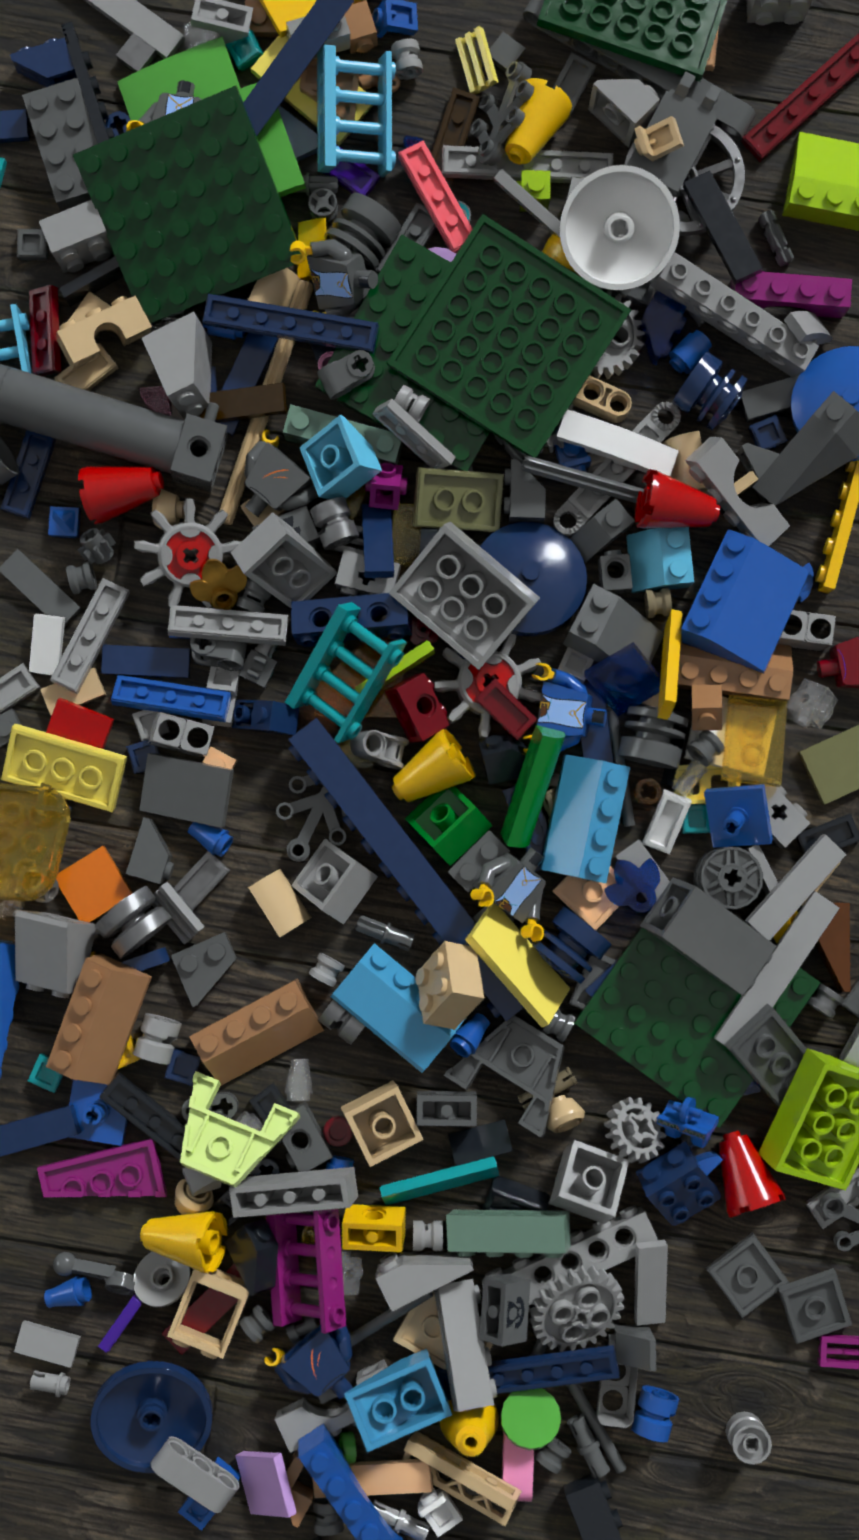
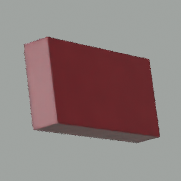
M495 678L474 699L515 740H518L537 720Z

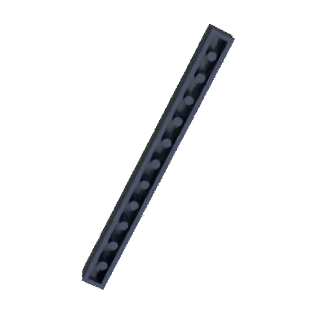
M315 718L288 740L292 744L288 748L298 762L302 759L305 760L310 767L306 772L316 785L322 782L328 790L324 796L334 809L338 806L342 808L346 814L342 819L352 832L356 829L359 830L364 837L360 842L368 853L372 855L376 852L382 860L378 866L388 879L394 876L400 883L396 889L405 901L408 902L412 899L417 905L418 909L414 912L422 923L426 925L430 922L436 932L432 935L441 946L444 941L470 946L465 939L476 925L320 721ZM477 954L483 992L490 1000L486 1005L496 1018L502 1015L505 1021H507L524 1007Z

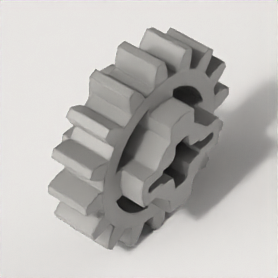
M628 1097L612 1105L613 1109L607 1112L610 1120L604 1123V1126L610 1129V1132L605 1135L606 1138L613 1139L614 1141L611 1149L619 1148V1157L623 1158L628 1155L629 1163L637 1160L639 1163H643L658 1156L657 1151L664 1148L660 1140L666 1138L665 1133L660 1131V1128L663 1126L657 1124L659 1111L653 1113L651 1111L652 1104L649 1102L643 1105L642 1098L640 1097L635 1100L632 1097Z

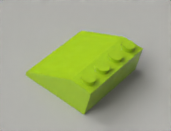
M799 132L782 216L859 231V143Z
M809 1048L806 1049L758 1152L775 1171L847 1190L859 1164L858 1067L833 1056Z

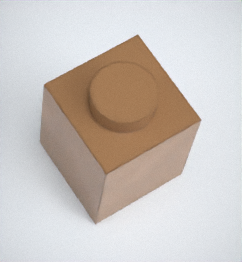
M367 0L352 4L345 14L351 33L349 50L351 54L356 52L365 53L378 46L376 27Z
M692 685V731L722 730V685Z

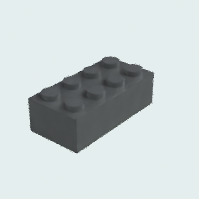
M78 78L23 94L22 97L59 209L62 212L91 200L73 157V154L98 144Z

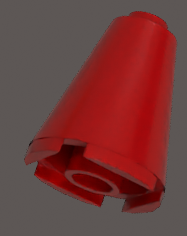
M86 466L82 467L78 474V481L83 480L84 489L79 490L83 508L90 520L96 519L94 523L96 525L105 523L160 496L161 489H164L163 476L160 471L156 472L154 467Z
M649 469L646 472L642 482L647 483L643 492L639 491L635 507V522H639L636 525L638 528L709 527L712 522L717 521L720 505L717 504L716 498L658 470Z
M739 1130L723 1135L724 1141L719 1143L720 1157L723 1159L721 1167L729 1218L785 1200L783 1191L748 1135L741 1136Z

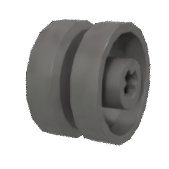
M147 886L122 899L95 925V928L103 938L112 937L121 930L123 931L113 941L111 946L120 959L140 947L172 919L164 907H156L147 914L144 913L154 904L156 899Z

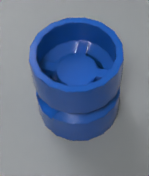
M649 1385L642 1386L638 1399V1405L641 1409L635 1411L631 1430L641 1437L652 1441L668 1442L673 1426L669 1418L676 1415L679 1397L662 1388Z

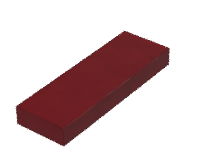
M47 285L29 291L32 373L41 377L61 372L60 346L56 340V334L59 331L58 287Z

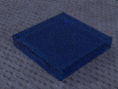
M634 642L584 671V677L617 716L627 712L628 707L637 706L659 693L661 675Z

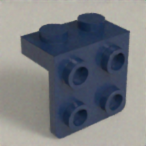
M686 1141L636 1171L647 1198L672 1226L687 1221L696 1213L713 1205L722 1196L719 1189L701 1169L691 1147Z

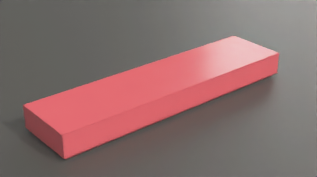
M423 140L398 152V159L448 249L457 254L472 231V227Z

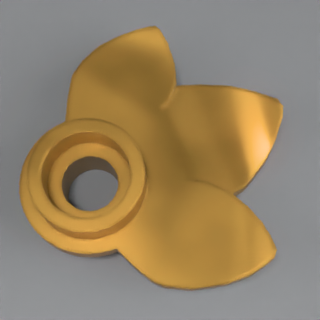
M209 559L202 567V579L190 582L189 586L192 595L197 600L209 602L215 609L230 610L237 602V593L245 588L247 576L242 572L239 565L227 569L226 565L221 561ZM227 594L225 597H218L219 595Z

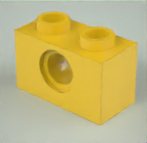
M352 1204L350 1208L345 1209L342 1221V1249L402 1252L405 1238L406 1207Z

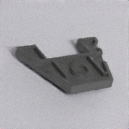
M514 1015L489 1034L479 1044L475 1054H470L468 1058L463 1057L454 1067L447 1070L444 1076L465 1090H468L482 1066H488L534 1096L518 1123L540 1138H543L564 1045Z

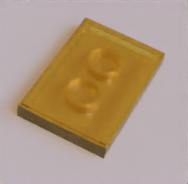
M729 694L727 699L724 734L725 750L722 757L721 780L755 785L765 784V786L772 787L781 786L788 701Z

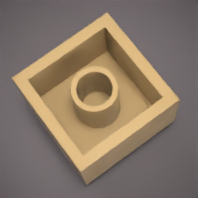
M444 941L417 971L416 984L419 988V1009L422 1011L423 1024L455 1030L484 999L478 956L471 946Z
M393 1080L341 1106L344 1116L370 1167L423 1140L399 1087Z

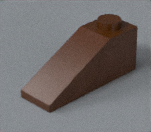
M832 902L840 909L815 946L837 990L850 992V903Z

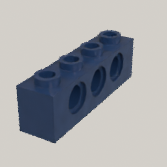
M389 593L291 602L292 636L298 645L304 647L316 646L326 626L317 627L318 624L323 620L330 621L337 606L353 602L361 608L356 617L358 618V623L378 638L387 637L392 640H399L405 636L412 635V613ZM380 615H386V616H387L384 621H382V622H375V619H376L378 616H380ZM351 632L347 633L343 640V643L351 640L363 642Z

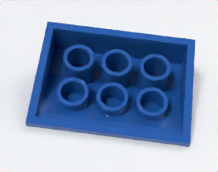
M728 529L681 628L682 643L765 673L810 571L759 540Z

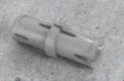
M377 1500L374 1501L373 1506L397 1534L400 1532L415 1540L426 1539L428 1529L430 1528L429 1523L406 1514V1511L401 1508L398 1511Z

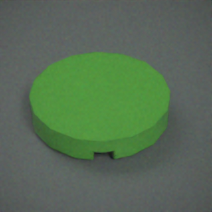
M542 1388L512 1392L505 1400L500 1416L505 1435L515 1446L525 1450H537L549 1444L557 1435L561 1422L560 1409L551 1394Z

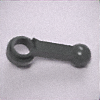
M70 1252L59 1253L53 1261V1269L60 1276H69L73 1273L103 1279L106 1282L105 1289L112 1293L120 1295L134 1294V1276L116 1271L115 1265L77 1259Z

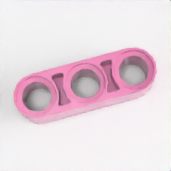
M503 1431L502 1480L522 1491L518 1501L532 1502L534 1450H525L515 1446Z

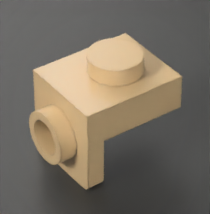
M673 116L646 129L641 126L635 128L637 138L634 139L636 149L641 156L644 155L652 162L684 146L676 119Z

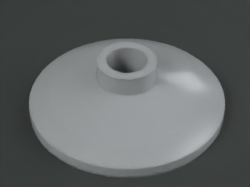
M152 1251L140 1261L134 1272V1291L137 1297L148 1306L165 1307L171 1305L184 1294L191 1277V1268ZM166 1277H170L168 1282L162 1285V1280Z

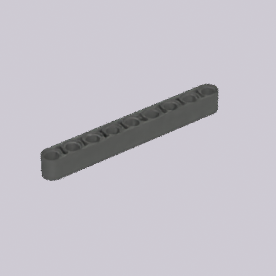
M530 0L522 13L524 19L535 28L624 79H639L644 85H650L656 91L660 100H662L666 91L669 92L670 89L676 91L683 77L536 26L544 0ZM704 78L700 82L694 80V84L687 97L702 104L710 86H717ZM721 89L718 101L713 108L717 112L715 116L718 117L715 125L727 133L733 141H740L755 118L756 112L744 101Z

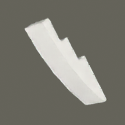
M567 410L563 416L557 433V440L583 447L586 452L612 459L615 464L645 473L649 469H655L671 476L679 453L678 450L648 437Z

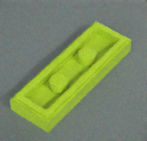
M425 641L405 654L400 663L392 668L381 688L434 655L435 650L431 643ZM368 679L357 685L355 690L361 693Z

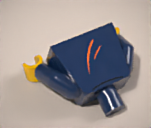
M320 1323L288 1352L285 1353L280 1348H272L277 1356L275 1362L269 1356L264 1358L266 1365L276 1367L275 1372L290 1390L304 1394L312 1393L319 1397L330 1388L339 1399L345 1397L344 1393L353 1387L344 1377L350 1370V1359L353 1355L350 1333L347 1326L329 1333H321Z

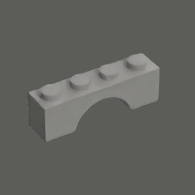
M709 437L685 460L691 468L689 470L691 476L697 482L704 484L708 489L706 494L716 498L717 504L725 511L723 514L724 518L732 526H736L742 534L770 546L790 527L774 504L760 502L749 506L739 498L734 487V473L739 459L723 438Z
M383 1359L358 1371L356 1385L387 1368L385 1360ZM302 1398L277 1410L275 1422L290 1453L298 1449V1439L323 1423L333 1437L341 1433L342 1428L351 1423L353 1426H356L348 1402L335 1409H321L312 1405L305 1398Z

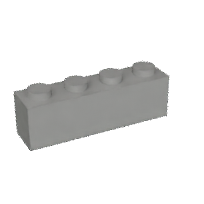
M354 1167L246 1177L236 1188L229 1187L233 1218L350 1208L358 1198Z
M473 1279L448 1283L434 1290L453 1411L459 1412L494 1405L493 1398L497 1397V1390L494 1379L489 1377L488 1366L492 1364L490 1350L488 1347H484L483 1340H480L481 1316H479L477 1304L481 1303L479 1287L474 1285Z

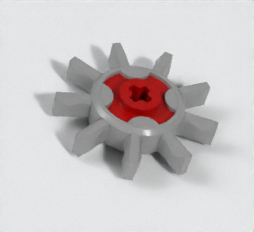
M185 498L183 505L184 522L172 526L162 513L154 509L151 512V516L154 522L164 531L159 543H150L145 540L134 541L133 547L141 552L157 554L159 566L154 570L146 572L140 578L143 586L154 583L162 576H166L173 582V588L168 596L169 607L180 602L184 587H190V582L202 579V567L209 559H216L222 562L223 554L232 552L242 542L234 540L222 544L215 535L216 530L225 523L228 516L224 510L217 512L209 524L204 526L196 523L194 520L195 504L193 499ZM186 548L189 550L195 548V560L192 561L188 558L184 561L183 559L186 555L183 551ZM202 601L207 608L212 607L209 602Z
M511 633L503 641L501 650L499 652L495 651L479 670L455 650L446 647L442 654L443 657L458 667L460 671L456 680H440L434 682L433 685L434 691L437 692L457 691L462 702L451 711L447 718L449 723L452 724L460 720L462 715L470 710L480 715L479 739H486L491 730V716L474 701L485 688L483 686L485 679L489 681L495 678L516 699L540 704L541 693L523 688L521 675L537 669L539 666L535 664L541 663L540 659H530L521 665H516L508 657L516 641V635Z

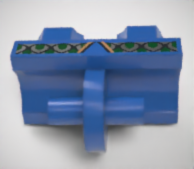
M687 1097L683 1103L669 1100L664 1111L657 1116V1124L664 1127L666 1136L679 1138L682 1134L691 1136L693 1145L704 1148L710 1140L712 1132L719 1124V1116L697 1109L695 1098Z

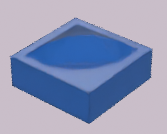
M50 506L48 535L50 537L79 538L80 508Z

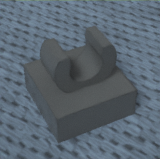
M251 649L239 676L266 689L278 662Z

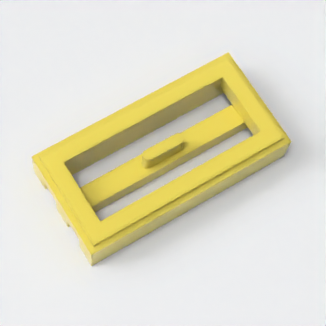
M480 26L474 28L475 32L473 33L467 32L464 38L459 37L455 39L469 91L476 95L499 83L485 32ZM475 40L478 41L479 49L488 77L487 81H485V77L482 70V63L480 57L478 56L476 45L474 42Z

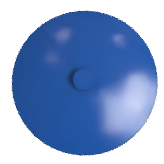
M858 346L840 347L827 351L812 360L806 370L798 376L791 397V417L797 433L833 391L859 412ZM859 455L852 461H859Z

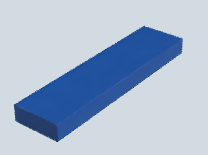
M117 675L111 703L117 706L226 723L232 695L231 692Z

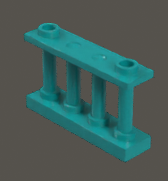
M353 602L337 606L285 701L293 709L311 705L338 725L340 730L334 739L337 743L349 739L353 740L360 733L363 718L392 668L397 666L404 656L402 650L407 643L405 640L400 639L386 644L360 625L356 617L361 608ZM351 632L382 655L375 669L344 647L343 640L347 633ZM337 656L368 679L361 693L330 671L329 665L333 658ZM320 682H326L354 703L347 717L317 696L316 689Z

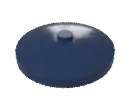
M519 522L498 529L481 544L480 547L540 597L511 634L520 636L547 634L562 627L577 612L585 595L587 572L581 553L566 535L545 524Z
M161 1361L135 1363L111 1375L98 1390L91 1412V1431L101 1452L118 1466L141 1473H155L151 1467V1461L169 1437H177L199 1452L205 1445L212 1426V1403L203 1383L188 1370L178 1365Z

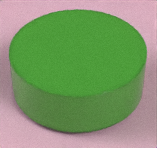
M352 1431L341 1432L338 1445L348 1464L355 1463L356 1442L354 1433Z

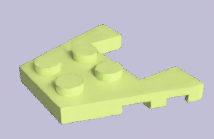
M195 1071L180 1163L182 1166L236 1188L295 1125L300 1115L296 1111L274 1103L262 1130L259 1131L212 1112L209 1108L221 1083L217 1079Z

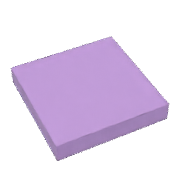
M242 1451L235 1455L250 1514L289 1518L297 1513L281 1453Z

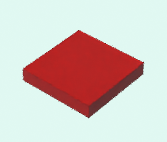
M59 698L57 699L46 733L104 749L114 719Z

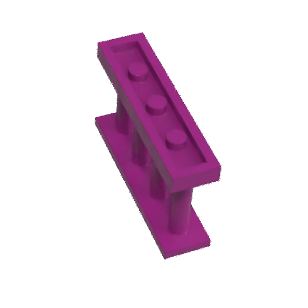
M339 1210L313 1211V1214L293 1212L266 1215V1221L279 1245L275 1287L271 1289L273 1325L282 1327L302 1320V1316L320 1318L321 1333H329L345 1327L346 1311ZM296 1225L314 1227L315 1245L297 1243ZM298 1255L316 1257L317 1275L299 1273ZM300 1286L318 1288L319 1305L301 1303Z

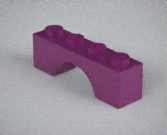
M761 272L736 285L732 279L730 281V288L762 309L775 306H791L806 309L818 317L843 318L851 307L852 279Z

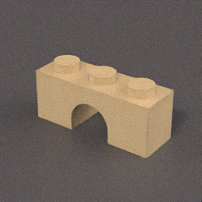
M136 295L131 298H127V296L119 297L107 309H93L85 315V319L78 322L69 320L59 326L60 330L57 331L56 340L72 370L99 358L100 350L94 337L100 331L109 330L116 333L124 346L141 339V337L151 332L152 326Z

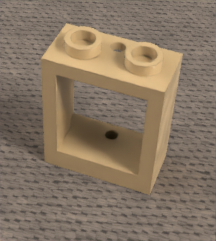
M194 1269L167 1337L172 1338V1341L178 1346L185 1348L192 1346L200 1349V1353L208 1358L217 1359V1357L223 1359L249 1295L242 1278L219 1269L208 1273H202ZM197 1283L239 1299L223 1340L181 1324Z

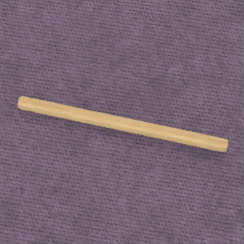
M304 280L298 281L289 308L306 310L313 291V284ZM278 339L263 385L281 383L295 344L294 340ZM269 416L251 418L220 507V510H224L228 514L223 524H233L246 486L244 484L246 480L244 475L246 455L258 441H261Z

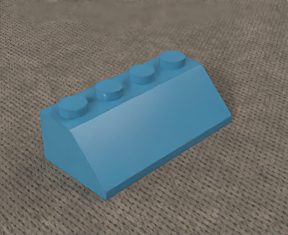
M564 755L543 852L544 859L541 862L540 870L594 882H607L630 767L602 760Z
M375 943L330 996L421 1073L426 1070L461 1026L460 1024L454 1030L423 1024L422 1011L419 1009L420 996L416 978Z

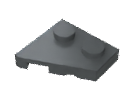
M226 932L171 955L192 1007L197 1006L237 959Z

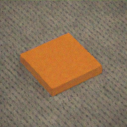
M101 846L53 876L77 918L89 923L107 913L125 897L133 894L105 846Z

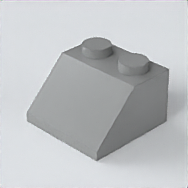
M639 79L597 80L592 87L588 110L629 148L633 144L634 139L637 138L635 128L638 126L644 129L647 128L660 99L650 85H644Z
M324 839L291 886L323 912L344 924L378 876L330 841Z

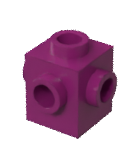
M379 463L382 471L365 485V491L370 492L369 507L398 510L400 495H406L408 478L402 477L403 465Z

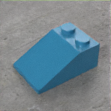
M427 1348L395 1362L344 1393L367 1452L452 1415L450 1404Z

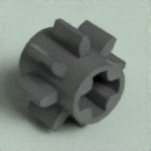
M92 528L82 534L80 537L82 547L77 550L83 559L88 560L90 564L93 562L103 564L113 556L114 550L111 546L116 542L109 532L106 533L104 529L99 531L97 528Z

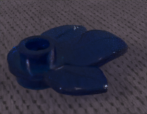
M649 858L638 867L630 861L617 860L614 869L616 883L606 887L604 890L608 899L617 906H630L636 912L644 913L651 910L657 899L655 889L660 883V872L656 863ZM640 892L645 893L647 901L639 902L636 899V895Z

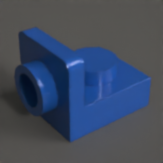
M383 0L372 13L377 38H382L387 31L414 36L418 31L416 3L403 0Z
M564 442V448L554 445L559 465L586 472V468L590 467L591 457L588 456L585 448Z

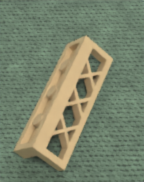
M418 1431L408 1439L404 1448L405 1454L403 1459H410L411 1456H414L430 1465L434 1486L503 1526L507 1525L520 1497L521 1490ZM438 1471L454 1480L445 1481L441 1479ZM464 1486L480 1495L473 1497L467 1494ZM491 1501L506 1509L505 1513L502 1514L493 1509Z

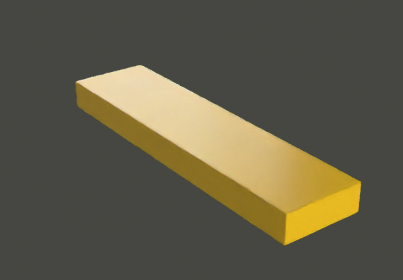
M673 609L664 627L657 718L666 720L670 718L677 702L683 615L682 611Z

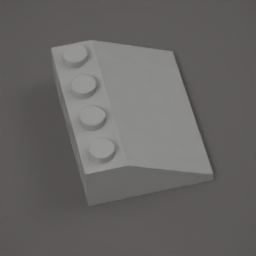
M451 521L441 527L389 592L392 597L478 670L540 599L538 595Z

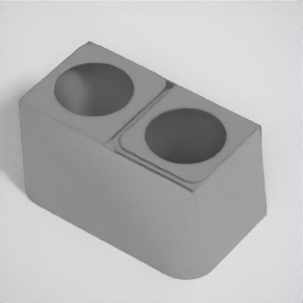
M793 610L791 615H796L801 619L802 628L795 635H788L783 631L778 644L789 645L793 648L822 651L832 646L836 616ZM825 619L829 622L827 638L817 639L812 635L810 628L813 621Z
M159 712L154 718L148 743L151 742L150 745L196 757L207 756L214 726ZM173 720L178 724L180 731L177 738L168 741L159 735V725L163 721ZM200 727L207 732L208 742L204 747L194 748L188 743L187 736L191 729Z
M625 1365L626 1374L623 1379L619 1381H612L610 1379L599 1381L596 1413L602 1425L626 1428L632 1424L638 1368ZM609 1390H616L623 1397V1404L616 1411H609L603 1406V1395Z

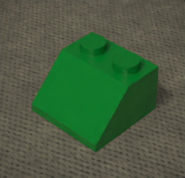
M455 786L429 795L405 818L449 866L457 861L492 827V824L478 808Z

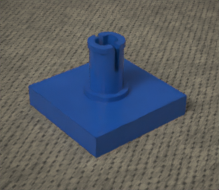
M765 784L708 788L704 791L713 848L772 843L773 837Z
M73 1079L69 1105H74L81 1133L70 1138L118 1146L124 1144L128 1120L99 1098L100 1094L108 1086L107 1084Z

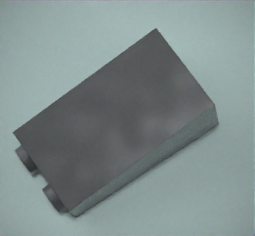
M674 877L640 925L723 985L742 996L753 987L756 976L762 967L770 962L773 951L777 947L701 889Z

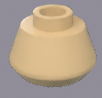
M161 489L160 496L153 499L152 511L155 509L162 513L168 523L173 526L178 524L180 519H184V501H180L178 495ZM154 522V525H155V526H157L159 529H162L159 525H157V524Z
M565 1095L552 1099L547 1127L554 1133L570 1130L583 1122L585 1111L573 1098H566Z
M182 1179L177 1184L175 1206L181 1214L206 1212L213 1205L214 1196L212 1191L192 1196L186 1179Z

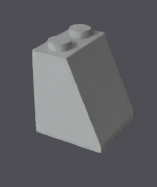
M192 312L141 337L168 398L184 420L187 413L199 416L203 409L207 408L208 403H210L212 341L195 312Z
M16 910V981L27 983L26 989L43 992L44 988L52 990L51 995L69 998L70 994H73L85 959L90 957L96 924L48 912Z

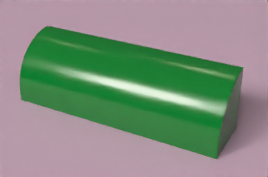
M539 725L535 726L500 833L506 846L525 848L530 844L566 736L562 731Z

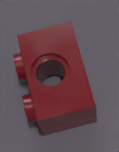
M425 673L411 675L384 691L410 743L424 741L450 725L447 719V711L439 703L434 693V685L426 677ZM418 700L422 704L421 713L417 709Z

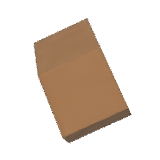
M298 1449L295 1450L286 1467L297 1512L291 1516L293 1526L297 1528L311 1505L314 1495L313 1489L297 1481L304 1467L298 1458Z

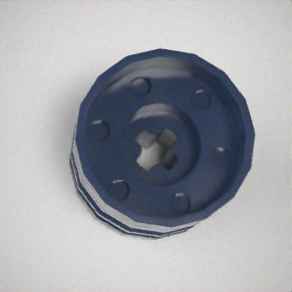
M707 351L688 376L672 403L686 413H689L698 404L702 408L697 421L701 422L708 412L714 416L706 427L713 430L728 417L740 400L748 379L742 375L735 386L730 384L729 381L736 371L731 369L723 378L720 377L718 373L723 362Z
M563 906L552 920L554 926L560 931L559 934L555 936L550 932L544 931V937L551 941V944L546 947L541 942L535 941L532 946L537 949L542 959L562 976L581 984L585 978L575 969L580 965L588 972H591L593 969L584 958L589 954L601 960L612 944L581 918Z

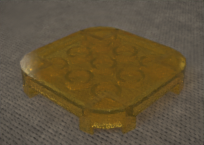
M0 783L1 900L22 902L36 900L44 896L53 887L57 878L70 824V808L64 797L51 785L41 783L39 787Z

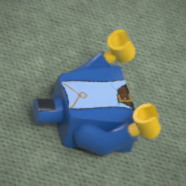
M538 662L535 664L542 666L544 669V673L540 677L532 674L534 679L543 681L537 725L565 733L566 736L561 751L578 744L581 737H587L589 725L605 727L607 709L592 708L593 696L587 694V688L572 674L554 668L551 669L546 663ZM532 735L525 736L523 739L531 740Z

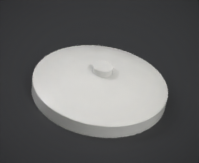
M627 165L605 167L585 177L569 195L560 221L562 248L572 268L589 283L609 290L632 289L656 277L673 256L680 232L677 205L668 188L660 179L648 171Z

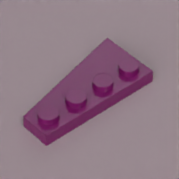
M151 1138L42 1165L37 1168L43 1197H167L168 1195L156 1144Z

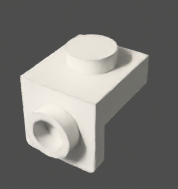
M433 1488L432 1492L424 1493L420 1497L418 1514L421 1518H426L437 1537H440L463 1520L462 1514L448 1493L440 1488L436 1491Z

